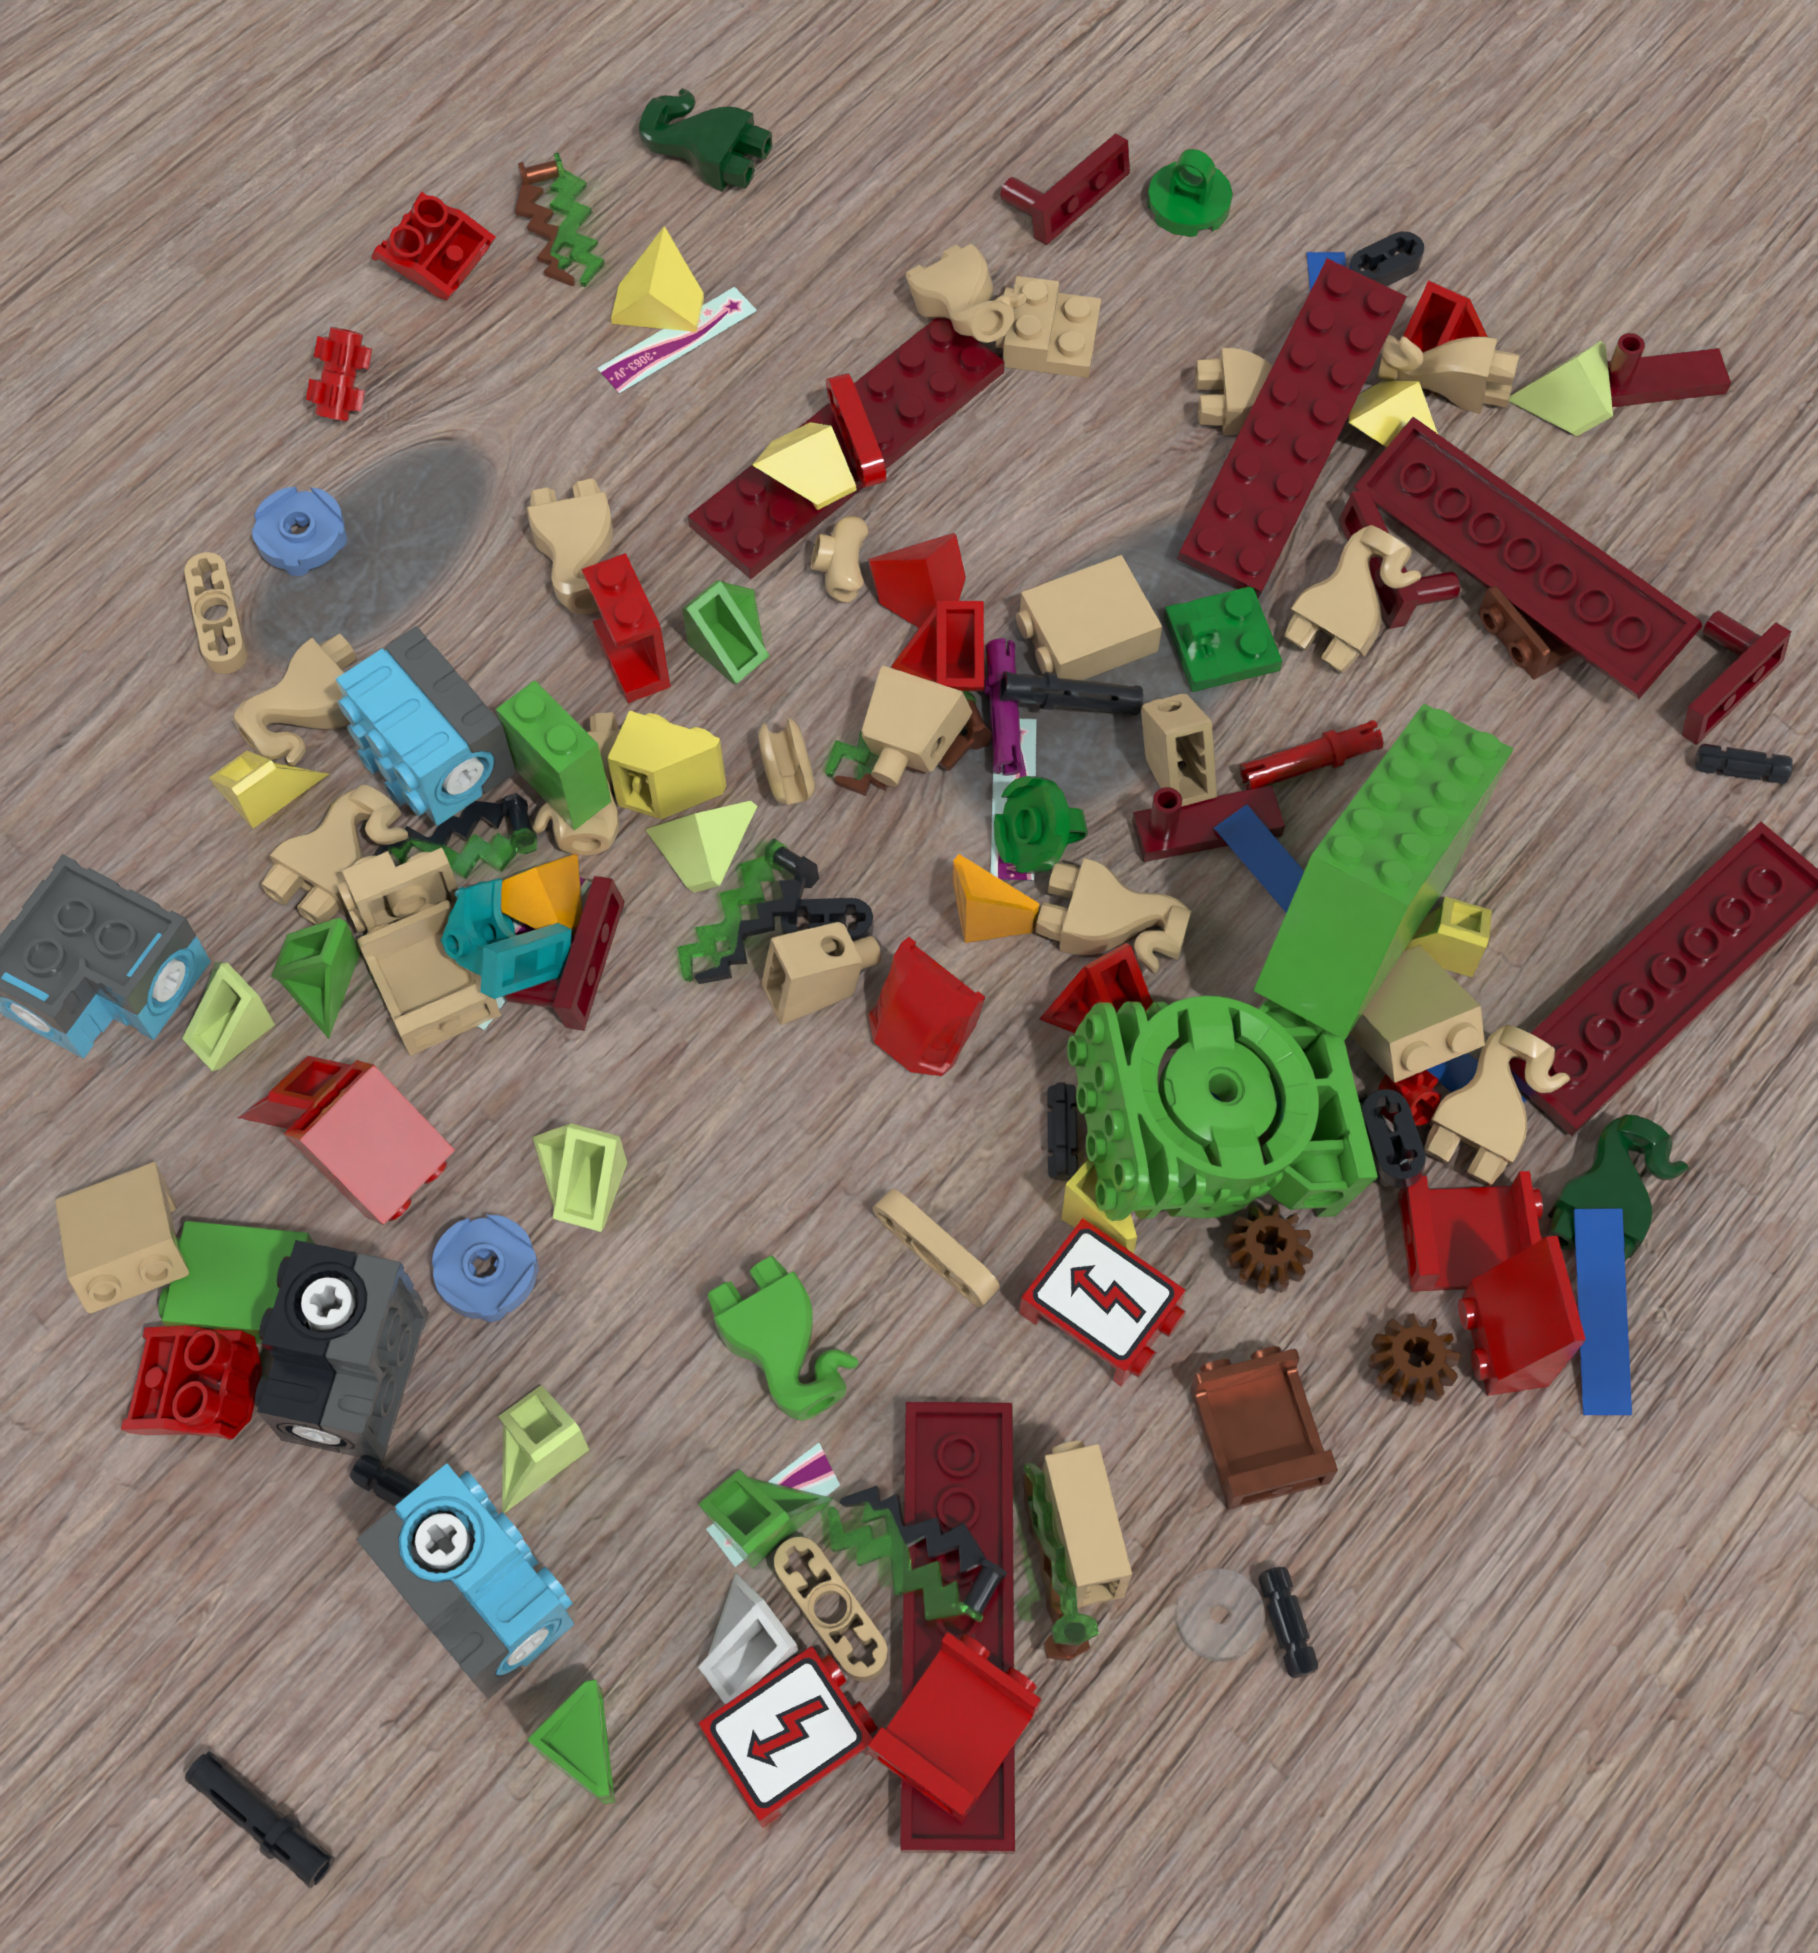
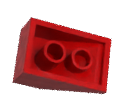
M1558 1236L1546 1237L1472 1279L1463 1293L1462 1299L1458 1301V1312L1464 1330H1471L1475 1349L1471 1350L1472 1369L1476 1379L1484 1381L1487 1396L1549 1387L1586 1340Z

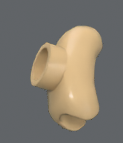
M844 517L836 523L831 536L819 533L811 555L810 568L825 573V588L828 594L843 603H849L854 600L858 595L857 590L864 583L859 567V554L869 530L865 521L860 517Z
M787 717V724L783 731L772 733L768 730L766 722L763 723L759 729V747L766 777L774 798L783 805L809 800L815 792V781L799 725L792 718Z

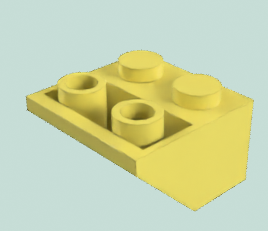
M629 710L607 758L618 806L662 820L724 793L726 779L720 738L715 737L712 733L702 728L692 727L688 729L669 723L665 718L657 714L648 713L643 715Z

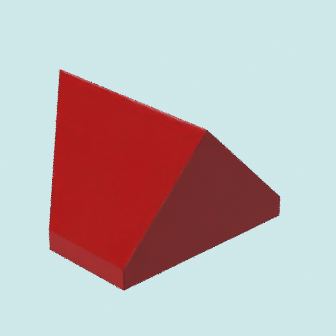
M1428 280L1403 334V337L1414 343L1422 353L1460 338L1488 337L1470 298Z
M955 533L868 559L878 602L917 628L921 627L936 607L937 601L960 600L966 575Z
M937 601L936 607L892 664L891 668L959 691H984V601Z
M1125 943L1085 965L1039 1020L1075 1033L1086 1014L1098 1002L1111 1003L1117 1013L1124 1003L1137 1001L1142 1004L1146 1012L1153 1001L1131 945Z
M307 1056L269 1091L268 1095L237 1118L289 1129L351 1065Z

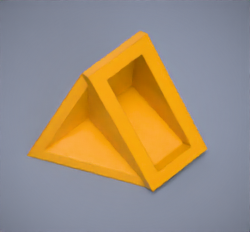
M573 854L503 880L501 891L502 913L535 929L559 923L572 929L571 936L575 935L582 915L578 855Z
M961 854L956 856L953 860V888L965 943L1027 934L1035 930L1040 907L1038 902Z

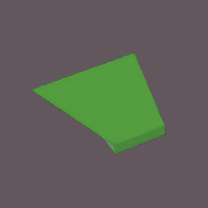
M716 580L682 608L687 644L732 684L740 682L770 656L764 648L754 589Z
M336 918L287 934L271 976L285 987L328 1039L330 1038L361 953L347 922Z
M739 1469L698 1505L749 1567L753 1569L834 1498L749 1478Z
M596 1679L585 1681L527 1740L545 1760L605 1805L615 1803L603 1691Z

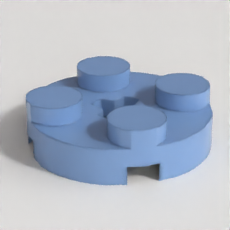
M296 487L278 490L264 499L255 512L256 523L254 529L252 528V536L259 553L269 564L285 569L291 576H303L310 569L325 564L346 545L347 534L341 509L336 500L321 489L310 487L312 492H297ZM296 523L301 527L309 524L307 530L301 534H293L291 526Z
M486 1215L487 1218H478L473 1221L467 1218L451 1226L439 1239L432 1259L434 1282L439 1295L453 1311L468 1318L495 1322L502 1319L506 1313L518 1308L527 1299L536 1282L539 1262L529 1236L514 1221L499 1215ZM491 1256L497 1258L494 1263L496 1268L494 1274L491 1276L485 1275L482 1278L475 1277L477 1270L473 1263L476 1259L479 1258L482 1261H486Z

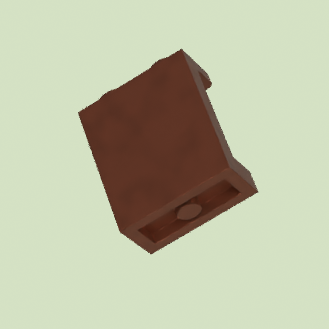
M1494 585L1486 590L1478 612L1484 627L1500 639L1508 649L1513 662L1517 666L1524 668L1533 680L1578 656L1517 611L1497 586Z
M1280 1346L1267 1347L1251 1354V1360L1232 1365L1229 1359L1212 1361L1200 1367V1373L1194 1376L1190 1390L1228 1510L1330 1484L1338 1471L1332 1450L1324 1451L1297 1370L1300 1360L1297 1349L1282 1352Z

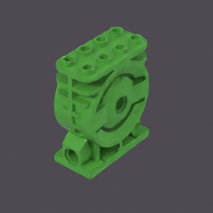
M1196 996L1179 1000L1170 1005L1166 1002H1154L1146 1012L1142 1004L1136 1001L1124 1003L1117 1013L1111 1003L1098 1002L1086 1014L1084 1020L1078 1026L1075 1036H1070L1068 1040V1060L1070 1065L1076 1068L1079 1083L1076 1093L1077 1107L1081 1114H1085L1088 1129L1086 1153L1088 1159L1095 1164L1098 1180L1095 1188L1096 1203L1099 1210L1104 1211L1111 1221L1124 1220L1132 1211L1140 1219H1152L1161 1210L1167 1211L1171 1217H1221L1241 1210L1256 1198L1262 1197L1267 1193L1289 1210L1315 1208L1317 1217H1331L1340 1213L1378 1178L1344 1040L1271 1000H1265L1257 1009L1231 998ZM1167 1049H1178L1163 1068L1158 1086V1067L1164 1052ZM1211 1092L1216 1094L1221 1101L1215 1099ZM1268 1128L1269 1141L1261 1147L1267 1159L1266 1165H1264L1258 1138Z

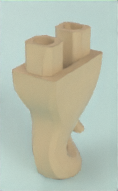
M956 244L945 250L941 260L928 268L918 265L906 272L907 282L918 313L932 320L935 318L949 319L954 330L960 335L973 336L976 340L986 343L998 340L1008 332L1014 322V308L1023 305L1026 301L1024 293L1006 294L998 297L995 301H990L993 295L991 276L985 258L973 244H969L964 248Z
M1388 335L1382 353L1378 378L1392 381H1419L1421 388L1437 392L1460 408L1480 414L1483 403L1507 408L1519 354L1495 350L1497 338L1490 337L1460 338L1422 353L1406 337H1401L1399 341L1394 336Z
M1222 348L1220 359L1197 360L1195 369L1196 389L1219 390V394L1199 395V425H1222L1223 436L1239 434L1273 365L1256 354L1236 348Z
M593 478L577 481L572 486L575 498L557 501L554 489L547 487L532 490L530 507H527L535 546L553 561L551 579L556 598L570 612L577 614L599 612L585 579H582L581 569L597 564L606 554L613 541L614 531L606 492L600 491Z
M1373 525L1364 527L1353 534L1344 546L1335 572L1328 579L1304 590L1291 607L1294 616L1290 620L1284 637L1307 651L1318 633L1322 631L1333 639L1323 653L1321 660L1339 672L1344 673L1354 663L1359 654L1363 657L1366 656L1380 629V603L1370 573V559L1376 556L1383 558L1380 576L1387 586L1394 589L1405 588L1421 579V573L1415 570L1401 573L1402 568L1411 556L1412 550L1397 538Z
M340 633L320 645L313 638L309 639L294 654L287 672L279 684L248 698L240 704L234 713L233 722L243 739L257 755L270 760L286 756L288 764L294 766L306 752V744L300 736L291 732H271L266 726L272 723H283L314 729H338L351 724L337 703L343 697L336 682V678L344 674L342 669L357 660L351 645Z
M612 712L595 713L591 716V732H587L598 743L612 802L575 831L547 802L539 809L533 824L535 833H540L545 830L548 821L552 819L554 836L559 849L571 854L595 855L604 852L611 847L619 832V818L611 794L613 782L607 759L620 732L615 714Z
M359 785L357 789L342 794L332 804L323 823L316 830L284 841L269 855L274 866L261 883L265 894L277 903L286 905L298 889L306 892V897L297 908L300 915L314 925L329 921L337 912L347 916L349 912L336 884L345 881L342 870L353 866L356 861L364 857L358 836L357 824L360 821L368 820L365 828L367 836L380 845H390L406 840L408 833L404 828H388L401 816L399 808L384 794L368 785Z
M1083 858L1081 867L1064 863L1054 865L1048 893L1071 899L1069 908H1064L1043 902L1037 920L1036 933L1060 941L1059 951L1076 955L1099 954L1117 947L1144 929L1157 925L1163 931H1144L1137 937L1134 944L1137 958L1152 974L1157 973L1159 968V962L1152 953L1153 951L1179 960L1192 911L1182 902L1165 894L1133 891L1121 883L1109 868L1087 858Z
M1511 1025L1499 1028L1488 1037L1485 1046L1481 1049L1477 1070L1473 1079L1463 1088L1445 1096L1431 1118L1429 1125L1432 1128L1429 1131L1424 1148L1426 1154L1447 1164L1459 1142L1474 1148L1478 1153L1466 1174L1489 1187L1502 1174L1506 1166L1510 1167L1527 1134L1525 1106L1510 1070V1059L1518 1058L1526 1061L1525 1080L1536 1092L1551 1093L1570 1080L1569 1075L1566 1073L1555 1074L1551 1077L1548 1075V1071L1555 1058V1049L1542 1039Z

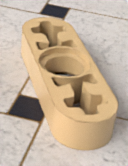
M210 552L197 554L186 563L184 575L200 649L207 665L212 671L219 674H230L242 668L248 657L231 577L224 560L219 555ZM212 571L211 578L215 589L207 590L203 581L204 573ZM223 605L228 608L226 615L219 620L210 621L204 618L205 612L212 606ZM224 635L229 645L228 654L220 656L221 649L217 637Z
M890 1189L872 1207L878 1220L894 1236L973 1305L982 1308L1000 1289V1284L995 1276L979 1260L899 1191Z
M793 1537L783 1542L776 1551L774 1567L778 1580L839 1667L849 1678L855 1681L866 1682L878 1677L885 1669L888 1659L887 1644L879 1630L815 1542L804 1537ZM794 1552L801 1558L806 1557L808 1554L813 1557L808 1562L810 1573L817 1583L823 1575H827L830 1581L822 1582L815 1586L805 1599L800 1595V1592L807 1591L809 1588L803 1576L798 1571L790 1575L786 1572L790 1567L788 1556ZM835 1594L845 1601L847 1611L839 1622L827 1624L817 1618L815 1605L822 1596ZM855 1619H858L862 1626L853 1628L854 1635L864 1647L871 1643L877 1647L872 1652L874 1664L866 1667L861 1661L854 1665L849 1662V1659L853 1656V1649L845 1636L840 1639L838 1644L834 1643L831 1638L846 1632Z

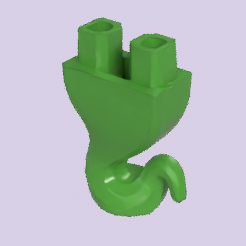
M769 1256L749 1270L751 1278L759 1289L757 1293L743 1300L732 1281L711 1290L708 1293V1299L715 1317L717 1333L728 1350L739 1357L756 1363L765 1374L771 1397L778 1408L791 1418L805 1421L821 1414L844 1397L846 1394V1384L837 1369L839 1367L849 1370L855 1369L859 1361L856 1357L841 1350L825 1351L814 1363L816 1381L808 1384L799 1382L800 1372L812 1338V1305L796 1273L792 1271L788 1274L774 1256Z

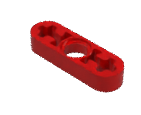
M845 373L826 378L829 403L862 487L867 488L885 483L887 476L884 460L850 374Z

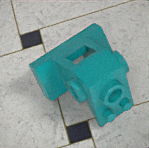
M500 878L487 882L481 881L476 885L466 888L460 887L455 892L457 900L454 908L448 915V922L440 940L449 957L455 959L460 966L481 976L480 992L493 999L562 977L570 953L572 929L564 925L555 923L516 935L513 922L508 916L502 914L501 911L502 879Z

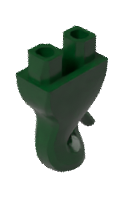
M682 88L679 90V96L662 95L649 101L639 123V135L644 146L652 152L679 157L693 165L703 181L721 192L724 191L728 183L746 189L753 179L755 168L754 161L745 157L749 154L763 160L767 158L772 150V132L754 125V115L752 112L737 107H718L669 125L673 119L684 117L694 109L696 104L694 95Z
M1625 1114L1606 1125L1596 1142L1592 1167L1583 1174L1569 1179L1554 1201L1547 1215L1551 1220L1546 1237L1558 1236L1561 1249L1571 1251L1575 1246L1574 1209H1622L1625 1261L1631 1258L1646 1237L1652 1222L1653 1212L1648 1191L1631 1161L1628 1151L1643 1154L1647 1170L1657 1179H1675L1685 1173L1689 1167L1684 1161L1670 1162L1669 1156L1673 1144L1671 1136L1660 1125L1638 1115Z

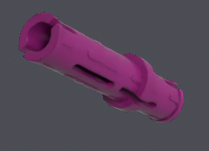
M998 638L989 641L985 646L988 680L984 681L985 694L989 697L991 710L993 771L996 774L1003 772L1004 776L1018 774L1023 770L1019 710L1017 701H1000L999 684L1004 671L1016 673L1015 643L1012 640L1007 642L1006 649V639Z

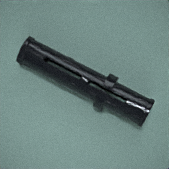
M1004 671L999 684L1000 701L1005 702L1017 701L1039 704L1043 710H1052L1055 706L1138 715L1143 703V689L1138 685L1127 686L1098 681L1058 678L1055 672H1045L1043 676ZM1036 687L1063 690L1064 693L1053 694L1044 692H1034L1031 691V688ZM1080 692L1110 695L1111 698L1100 699L1078 696V694Z
M211 1751L202 1754L190 1766L185 1775V1781L206 1796L212 1804L251 1835L260 1844L259 1851L268 1859L276 1858L279 1862L283 1863L308 1888L317 1885L326 1876L334 1864L335 1857L311 1840L300 1829L301 1822L293 1815L288 1814L285 1816L279 1810H276L264 1797L227 1768Z

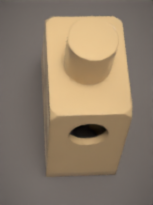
M882 665L862 729V738L873 754L879 756L871 775L883 784L896 787L906 766L926 773L933 771L972 714V710L963 692Z
M1178 694L1145 703L1141 708L1145 757L1160 788L1170 787L1176 789L1182 796V806L1217 797L1213 730L1209 717L1187 694ZM1184 761L1186 767L1181 771L1177 762Z
M840 922L771 938L761 985L780 1025L853 995L860 971L881 963L880 948L873 936L852 941L845 925Z

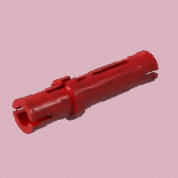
M1370 720L1367 723L1337 733L1334 730L1323 732L1322 737L1314 741L1248 763H1241L1239 770L1243 784L1249 782V784L1245 785V788L1250 790L1266 787L1329 765L1332 768L1344 766V762L1347 759L1382 749L1384 742L1381 730L1373 731V729L1378 727V724L1375 720Z

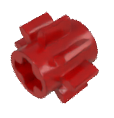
M330 327L329 337L317 336L314 357L324 361L323 369L356 376L357 369H369L372 348L362 345V333Z
M322 369L321 380L309 379L306 400L316 403L315 414L331 419L348 421L350 411L361 412L365 390L354 387L356 376Z
M1427 1070L1395 1083L1386 1074L1378 1087V1090L1390 1089L1401 1094L1409 1104L1416 1125H1423L1431 1120L1440 1104L1442 1096L1433 1088L1437 1084L1438 1078ZM1386 1106L1380 1111L1381 1115L1393 1124L1394 1115L1398 1112L1389 1113Z

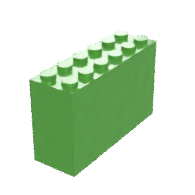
M1423 703L1312 853L1253 991L1345 1040L1451 880L1514 748L1500 742L1498 738L1490 733L1480 732L1454 719L1451 714L1444 710L1434 709Z

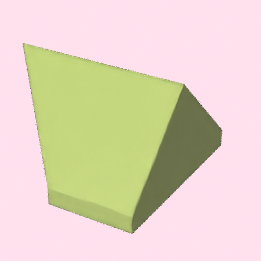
M1599 341L1512 394L1509 397V402L1572 433L1576 437L1613 417L1606 345Z
M752 801L703 811L647 828L645 831L684 885L693 893L721 885L756 811L757 805Z
M214 961L201 1003L182 1039L211 1071L220 1070L275 1024L259 995L229 963Z
M572 1123L533 1136L532 1139L554 1207L553 1219L602 1232L627 1165L620 1136Z
M542 1385L498 1416L503 1423L502 1512L506 1513L589 1451L584 1436L576 1422Z

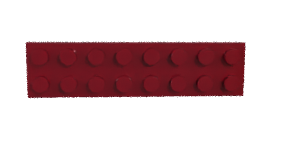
M1328 258L1326 259L1177 556V560L1237 589L1245 587L1254 588L1259 599L1407 298L1406 295Z
M935 318L854 383L880 448L885 469L890 467L1004 374L1005 362L973 336L960 335L956 332L949 319ZM830 403L800 427L810 422L832 426L856 484V491L817 510L810 500L752 464L688 515L689 527L750 580L863 489Z
M1414 416L1354 485L1356 491L1368 489L1378 509L1484 587L1489 589L1494 585L1497 586L1517 611L1638 700L1702 628L1701 620Z
M1760 821L1530 1033L1555 1049V1058L1548 1071V1075L1551 1077L1555 1074L1566 1073L1569 1075L1570 1080L1551 1093L1536 1092L1525 1080L1526 1061L1512 1058L1509 1061V1066L1517 1087L1568 1134L1573 1136L1818 906V869Z
M906 1402L904 1526H911L937 1517L940 1520L942 1532L945 1534L958 1525L965 1523L986 1558L1005 1570L1007 1575L1004 1580L1001 1579L983 1614L980 1615L962 1603L981 1571V1566L962 1574L960 1572L959 1548L930 1559L927 1553L926 1538L910 1547L904 1542L902 1704L941 1650V1640L947 1632L957 1639L966 1634L978 1641L990 1652L987 1660L1006 1673L1009 1667L1014 1668L1012 1403ZM1015 1745L962 1823L901 1779L900 1853L1015 1854Z

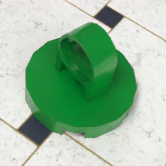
M1188 149L1181 153L1178 161L1160 168L1152 177L1148 190L1147 206L1155 214V222L1159 227L1175 235L1194 237L1197 236L1198 230L1212 227V231L1217 230L1227 220L1233 192L1230 181L1219 169L1215 168L1214 162L1206 153L1196 149Z
M1024 776L1013 780L1004 789L1001 797L1008 799L1004 805L1003 814H995L994 838L1000 858L1005 863H1013L1017 868L1015 871L1029 874L1049 871L1059 862L1067 844L1078 842L1088 836L1084 811L1078 808H1069L1063 791L1054 781L1044 777Z

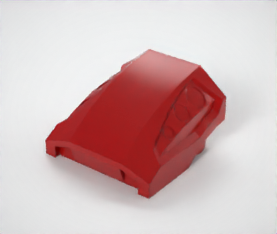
M421 192L413 203L410 212L403 215L401 223L392 229L386 241L383 240L381 245L378 244L374 249L371 259L374 261L381 260L409 280L423 286L436 297L447 301L493 244L496 236L463 211L449 207L441 199Z
M907 937L895 952L889 975L882 987L876 1006L868 1014L873 1042L911 1073L943 1076L956 1064L962 1048L975 1029L985 996L979 991L975 993L918 948L912 938Z
M187 1325L145 1327L143 1338L146 1339L128 1418L123 1419L121 1430L138 1435L189 1434L233 1440L252 1419L256 1390L262 1373V1365L255 1337L242 1330H218Z

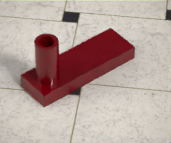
M1115 133L1045 194L1019 179L1011 177L1002 186L1001 200L1031 216L1034 239L1048 245L1130 174L1128 140Z
M1626 333L1619 338L1611 360L1607 361L1612 408L1723 395L1727 393L1731 384L1719 348L1641 357L1645 348L1644 340L1637 334Z
M1369 490L1351 492L1338 519L1347 540L1349 541L1353 534L1369 525H1373L1389 534ZM1376 556L1369 561L1370 573L1380 603V611L1389 629L1406 626L1416 606L1452 600L1459 596L1460 583L1454 572L1423 576L1420 580L1405 588L1394 589L1387 586L1380 576L1383 558ZM1405 566L1402 568L1401 573L1407 572Z
M1719 610L1713 613L1703 628V635L1738 655L1739 658L1688 706L1682 736L1698 745L1784 661L1792 631L1775 622L1760 636Z
M1272 785L1219 795L1215 798L1182 806V796L1176 789L1164 787L1157 790L1153 796L1151 809L1133 812L1132 823L1143 861L1148 862L1229 846L1214 827L1246 804L1275 837L1282 836L1285 825Z
M594 876L562 978L553 979L505 995L508 1002L553 1008L566 1028L585 1031L625 903L612 878Z

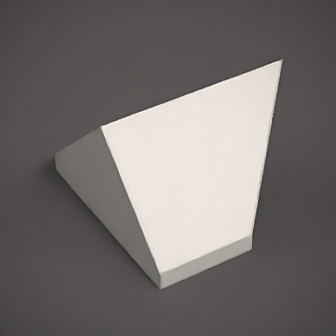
M736 1572L708 1656L698 1667L724 1704H727L799 1655L797 1644L766 1602Z

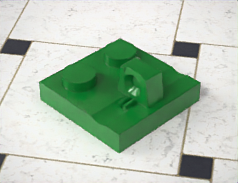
M1245 587L1195 599L1187 603L1165 606L1164 619L1192 692L1281 670L1282 659L1254 588Z

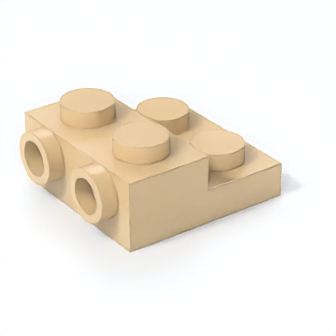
M1016 276L1014 288L1006 287L1004 295L1024 293L1026 301L1023 305L1014 308L1015 318L1013 324L1004 336L996 340V348L1004 349L1003 361L1005 362V367L1089 378L1100 315L1101 298L1059 293V281Z
M442 848L432 852L418 853L409 858L406 863L395 867L388 851L378 856L363 857L356 861L353 866L342 870L345 881L336 884L358 933L366 930L369 932L380 924H392L412 915L419 907L430 903L438 904L448 900L453 909L457 900L455 892L458 890L450 863Z

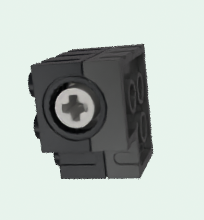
M298 1240L295 1241L291 1256L283 1258L277 1273V1287L280 1289L274 1307L266 1309L259 1331L260 1339L262 1340L261 1344L265 1349L270 1350V1355L274 1361L269 1376L264 1375L260 1379L255 1395V1405L258 1407L257 1413L281 1441L337 1453L341 1451L342 1454L356 1457L369 1455L380 1462H384L407 1380L409 1379L422 1331L429 1314L427 1308L422 1305L423 1301L417 1290L413 1289L414 1285L408 1274L404 1273V1267L401 1262L361 1253L357 1255L356 1252Z

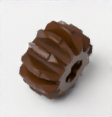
M1277 1204L1271 1206L1268 1216H1265L1256 1205L1250 1208L1248 1219L1237 1216L1231 1225L1234 1233L1227 1234L1223 1244L1227 1250L1231 1251L1225 1261L1227 1268H1242L1237 1279L1240 1285L1248 1283L1251 1278L1257 1280L1256 1289L1259 1295L1265 1293L1269 1282H1272L1280 1293L1287 1290L1289 1279L1300 1282L1306 1273L1303 1265L1310 1264L1313 1258V1251L1305 1246L1311 1238L1310 1230H1294L1299 1220L1297 1213L1289 1215L1284 1220L1279 1217L1280 1208ZM1262 1243L1271 1244L1274 1255L1265 1254V1248Z
M1414 1313L1408 1314L1404 1320V1325H1401L1395 1319H1391L1384 1327L1385 1334H1376L1371 1345L1377 1352L1370 1355L1368 1366L1381 1370L1374 1381L1376 1387H1385L1388 1384L1395 1387L1391 1393L1393 1402H1398L1405 1392L1409 1393L1410 1401L1414 1407L1420 1406L1423 1403L1425 1394L1432 1400L1438 1401L1445 1393L1443 1386H1453L1456 1382L1458 1375L1452 1367L1458 1365L1461 1356L1459 1352L1447 1349L1454 1340L1453 1333H1443L1440 1336L1434 1333L1437 1327L1436 1318L1429 1319L1424 1327H1420ZM1410 1353L1420 1357L1418 1367L1408 1363Z

